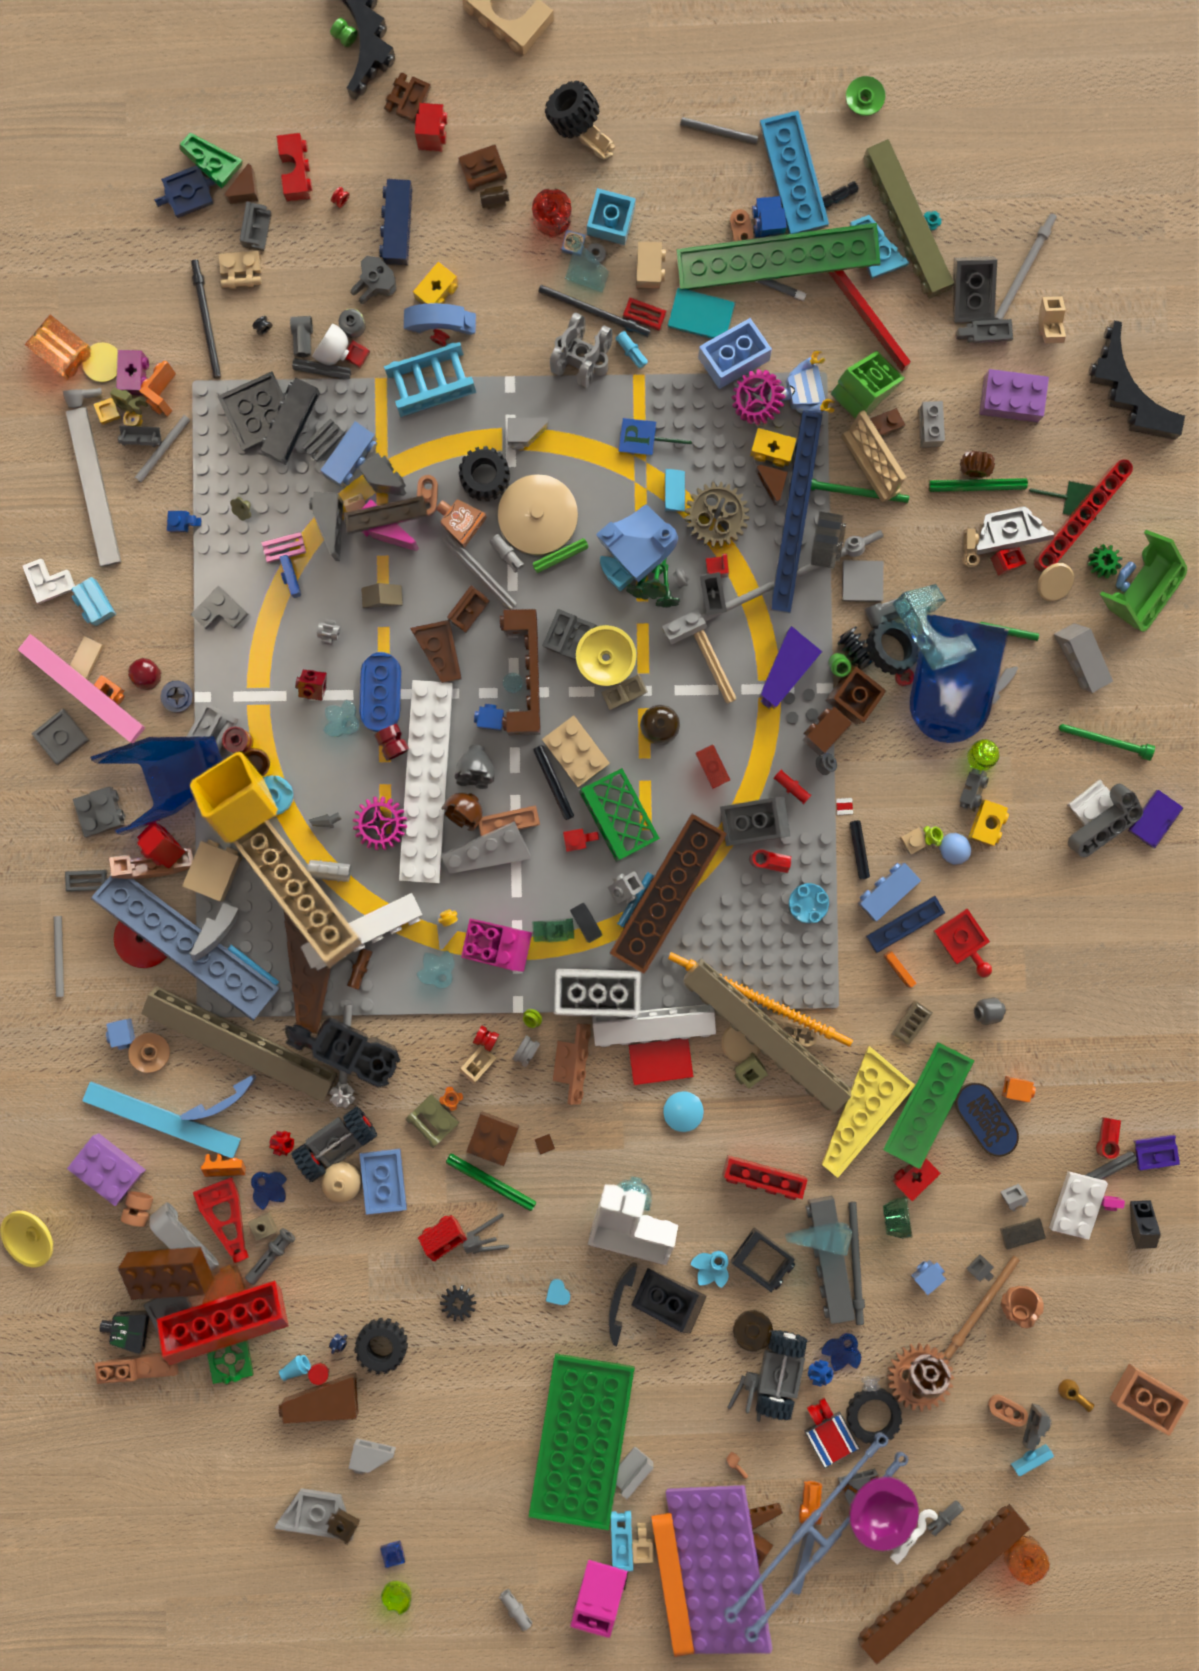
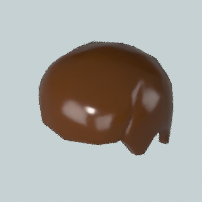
M251 748L243 753L261 776L268 772L270 759L266 752L259 748Z

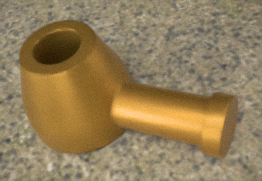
M1065 1379L1059 1384L1058 1391L1063 1399L1077 1401L1087 1412L1093 1410L1095 1405L1080 1394L1079 1386L1075 1381ZM1073 1389L1074 1393L1068 1395L1069 1390Z

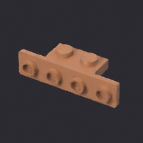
M577 1024L575 1043L557 1041L553 1081L570 1084L567 1104L570 1105L581 1104L584 1095L583 1084L586 1077V1060L589 1055L588 1043L591 1037L590 1024Z

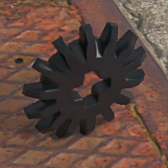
M453 1285L452 1292L449 1288L446 1289L448 1296L444 1294L441 1296L445 1299V1302H440V1305L446 1306L441 1311L442 1313L449 1312L446 1316L447 1318L454 1315L453 1321H456L457 1316H460L461 1321H464L463 1315L470 1318L471 1315L468 1311L475 1312V1309L471 1307V1305L477 1304V1301H471L475 1294L469 1296L468 1293L471 1289L468 1288L466 1291H463L464 1285H460V1290H457L456 1285ZM455 1298H459L460 1301H464V1304L461 1305V1309H458L457 1306H453L452 1303L455 1302Z

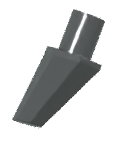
M337 812L330 817L326 814L309 819V822L312 826L334 828L333 824L341 820V817Z

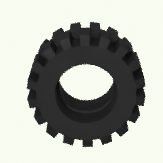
M576 80L562 84L560 88L554 90V93L549 96V101L545 105L546 118L563 138L568 137L569 139L586 133L594 125L593 123L597 120V115L600 112L599 103L587 85Z
M483 446V449L476 447L474 452L468 451V456H463L462 463L459 465V478L464 491L468 492L470 497H476L478 501L485 499L486 502L490 501V498L497 499L499 494L503 495L504 489L508 488V481H510L509 466L506 458H503V454L497 453L494 448L488 449V446ZM486 464L494 467L496 476L491 482L481 484L473 479V472L478 466Z
M378 1318L377 1321L373 1319L360 1331L354 1350L357 1353V1361L362 1362L360 1365L362 1368L365 1366L368 1368L367 1372L371 1373L373 1370L376 1371L375 1374L380 1375L381 1372L388 1374L390 1370L394 1371L402 1363L408 1348L407 1335H404V1328L398 1327V1322L392 1323L390 1318H387V1320ZM377 1336L386 1337L392 1343L393 1351L385 1356L376 1354L371 1349V1339Z

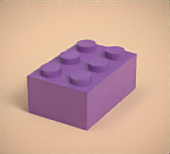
M989 369L984 375L979 415L1039 422L1044 417L1049 377Z
M99 1133L90 1138L67 1168L114 1206L123 1201L127 1193L146 1171V1169Z

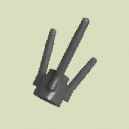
M501 1213L475 1230L467 1232V1241L463 1242V1247L467 1254L509 1248V1245L482 1247L484 1244L497 1241V1238L494 1237L481 1241L479 1235L475 1236L501 1219L504 1214Z
M746 1372V1376H741L740 1383L730 1400L728 1409L732 1408L743 1385H745L744 1389L749 1391L746 1413L750 1412L753 1394L757 1391L759 1374ZM757 1413L758 1422L761 1421L760 1413Z

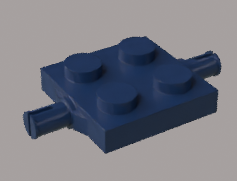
M195 165L162 178L165 195L154 199L157 207L169 203L173 208L175 216L179 218L213 205L210 187L216 185V183L211 178L206 179L201 169Z

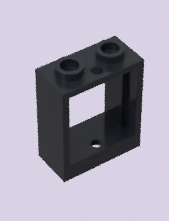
M755 1227L730 1259L733 1265L771 1293L774 1289L777 1290L783 1282L782 1277L786 1272L790 1273L795 1266L793 1255ZM760 1239L785 1257L769 1281L743 1263Z

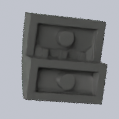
M557 609L542 646L576 660V649L580 639L589 630L597 627V625Z

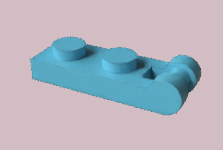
M612 1511L613 1567L633 1571L631 1511H625V1513ZM617 1522H625V1527H617Z

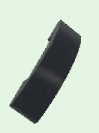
M632 1262L622 1273L611 1297L609 1330L613 1346L618 1345L622 1329V1322L616 1321L623 1288L624 1285L633 1286L637 1270V1263Z

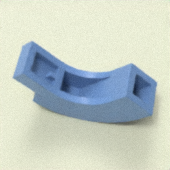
M428 303L414 305L404 309L403 329L418 333L430 329H449L472 335L475 334L476 313L465 311L464 307L451 304Z

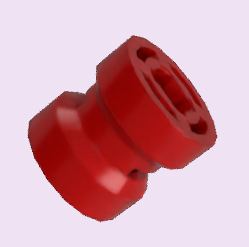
M481 1025L473 1043L482 1045L485 1050L491 1052L499 1034L490 1032L487 1027Z
M825 1398L819 1400L818 1404L807 1407L816 1426L820 1425L824 1419L834 1417Z

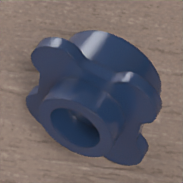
M337 1333L332 1338L329 1344L332 1354L344 1350L347 1345L346 1339L348 1335L342 1336Z

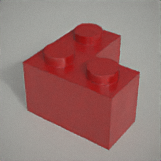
M419 103V114H416L415 137L418 150L442 152L443 144H446L447 141L445 125L448 124V112L444 111L443 104Z
M155 820L137 837L139 839L137 844L142 849L140 853L148 860L151 858L158 866L163 865L169 869L186 852L168 830Z

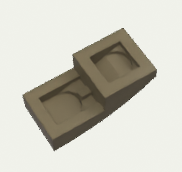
M640 674L601 693L609 710H612L648 693Z

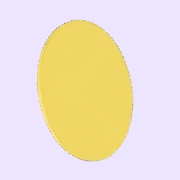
M96 343L86 350L82 361L85 373L91 379L98 382H107L117 376V348L109 343Z

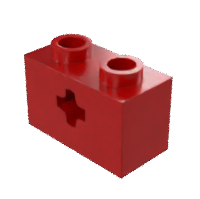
M926 1158L921 1169L909 1164L904 1170L902 1168L894 1174L892 1182L913 1202L941 1173ZM913 1172L917 1174L918 1179L913 1178Z

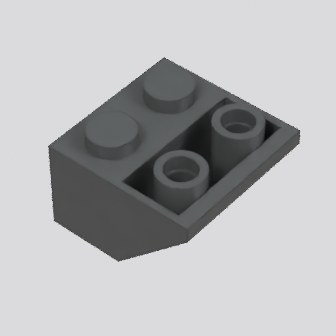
M376 453L358 467L375 492L400 496L406 494L404 480L398 472H392L394 471L392 464L385 455L381 457L379 453Z

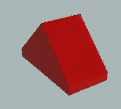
M1019 546L999 551L990 558L998 576L1027 564Z

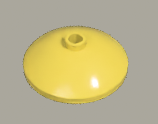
M609 625L598 626L589 630L580 639L576 649L577 666L581 674L596 685H616L624 681L633 671L636 663V648L630 636L623 630ZM604 654L610 656V659L608 661H604L602 659V656Z
M14 1211L4 1218L0 1229L1 1239L8 1253L17 1262L27 1267H40L49 1261L53 1253V1241L50 1231L43 1221L25 1211Z

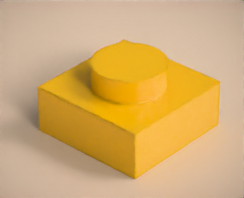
M112 397L93 404L102 425L121 418Z

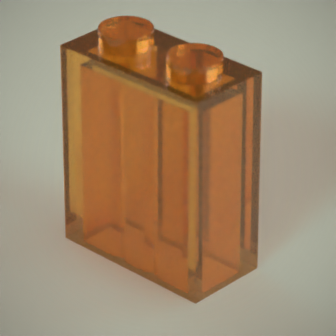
M51 314L25 343V346L66 380L77 373L78 367L82 362L89 359L90 351L92 350L83 340Z

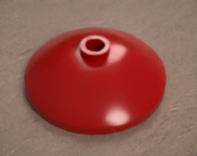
M119 921L117 923L113 937L114 946L124 962L137 968H150L159 965L167 958L166 955L143 939L142 942H139V935Z

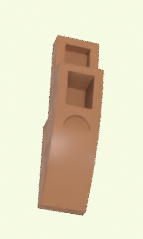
M161 1353L128 1356L95 1363L97 1384L129 1382L141 1378L167 1377L179 1374L178 1364L169 1365Z

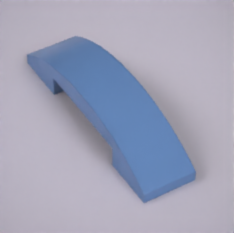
M255 1074L235 1084L233 1087L237 1093L208 1110H205L203 1105L200 1104L180 1115V1118L182 1120L205 1118L228 1108L250 1089L256 1079Z

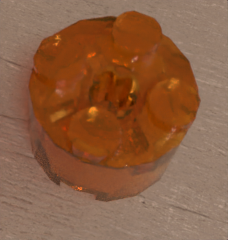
M1022 1536L1004 1552L1003 1559L1010 1573L1016 1580L1025 1585H1032L1042 1580L1050 1569V1563L1045 1550L1032 1536Z

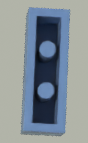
M355 421L322 467V474L342 488L345 485H349L354 478L353 473L365 462V456L368 452L371 453L377 445L375 434Z
M896 863L889 869L890 874L886 878L882 876L874 883L876 887L872 891L867 890L859 897L861 901L858 902V905L873 921H878L921 881L906 863H901L900 865Z

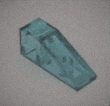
M836 1222V1224L829 1223L787 1233L785 1239L787 1242L847 1256L852 1230L848 1228V1224Z

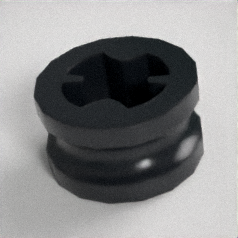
M262 316L252 324V327L255 330L257 329L258 335H263L271 329L272 323L268 322L267 316Z

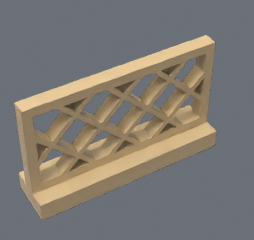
M863 410L859 412L851 428L844 432L841 437L883 503L901 492L900 486L907 477L867 413Z

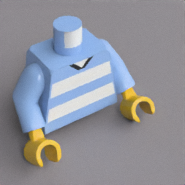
M814 351L810 358L801 362L789 373V377L786 380L787 388H784L785 390L781 393L786 398L780 401L789 400L791 409H796L799 413L805 411L822 414L824 411L833 413L835 410L834 408H828V405L834 403V401L825 399L819 368L815 366V363L823 364L825 362V358L817 360V356L822 353L821 351Z

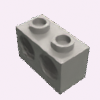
M943 401L922 402L919 407L921 448L941 447L945 441Z

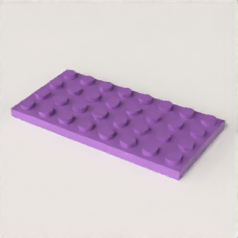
M745 1485L667 1489L665 1492L669 1513H672L694 1654L771 1653L773 1649L768 1622L759 1631L758 1639L755 1642H749L744 1635L745 1629L750 1626L752 1627L766 1613L761 1584L738 1612L735 1622L729 1623L724 1617L725 1609L732 1607L760 1577ZM730 1612L727 1617H732L734 1613ZM750 1632L748 1637H752L754 1632Z

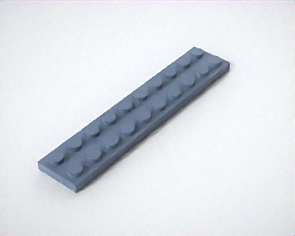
M110 876L91 897L92 901L252 1021L257 1018L279 991L276 985L220 943L207 955L196 962L193 961L190 953L201 929L134 879H120Z

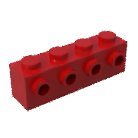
M727 1155L722 1173L729 1183H744L748 1188L757 1190V1187L765 1189L766 1193L777 1195V1193L784 1194L785 1198L796 1200V1198L803 1200L808 1181L803 1175Z

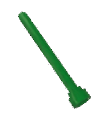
M1066 724L1059 725L1061 732L1138 753V756H1141L1144 760L1151 761L1155 752V746L1147 743L1139 746Z

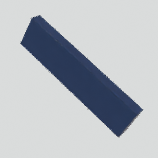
M933 896L866 935V938L875 953H878L945 914V911L937 897Z

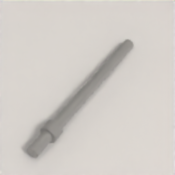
M1050 213L1044 226L1040 227L1037 233L1038 237L996 313L995 320H1002L1043 242L1051 234L1050 229L1057 218L1055 214Z

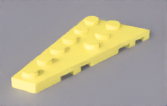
M870 1046L867 1047L852 1085L851 1098L844 1105L822 1161V1165L837 1178L915 1087L914 1083Z

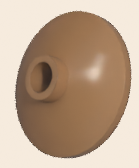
M144 1033L132 1041L129 1046L128 1056L131 1064L137 1070L151 1073L165 1066L170 1056V1048L167 1041L161 1035ZM152 1048L153 1051L150 1054H146L145 1050Z

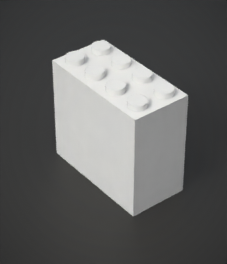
M557 969L555 1014L639 1016V971Z

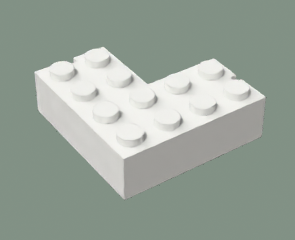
M605 1185L592 1223L588 1245L667 1265L674 1248L678 1225L666 1220L653 1219L651 1216H642L646 1195L640 1194L637 1191L623 1192L624 1189H620L618 1186Z

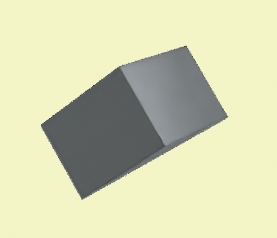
M720 572L701 575L700 581L707 616L727 612Z

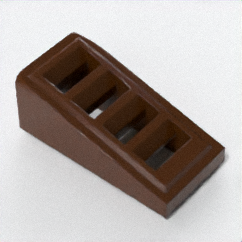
M780 1503L749 1509L752 1530L781 1515L783 1511Z

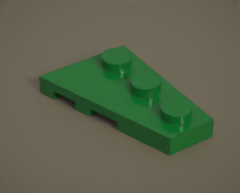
M191 132L180 143V151L220 188H223L242 166V159Z

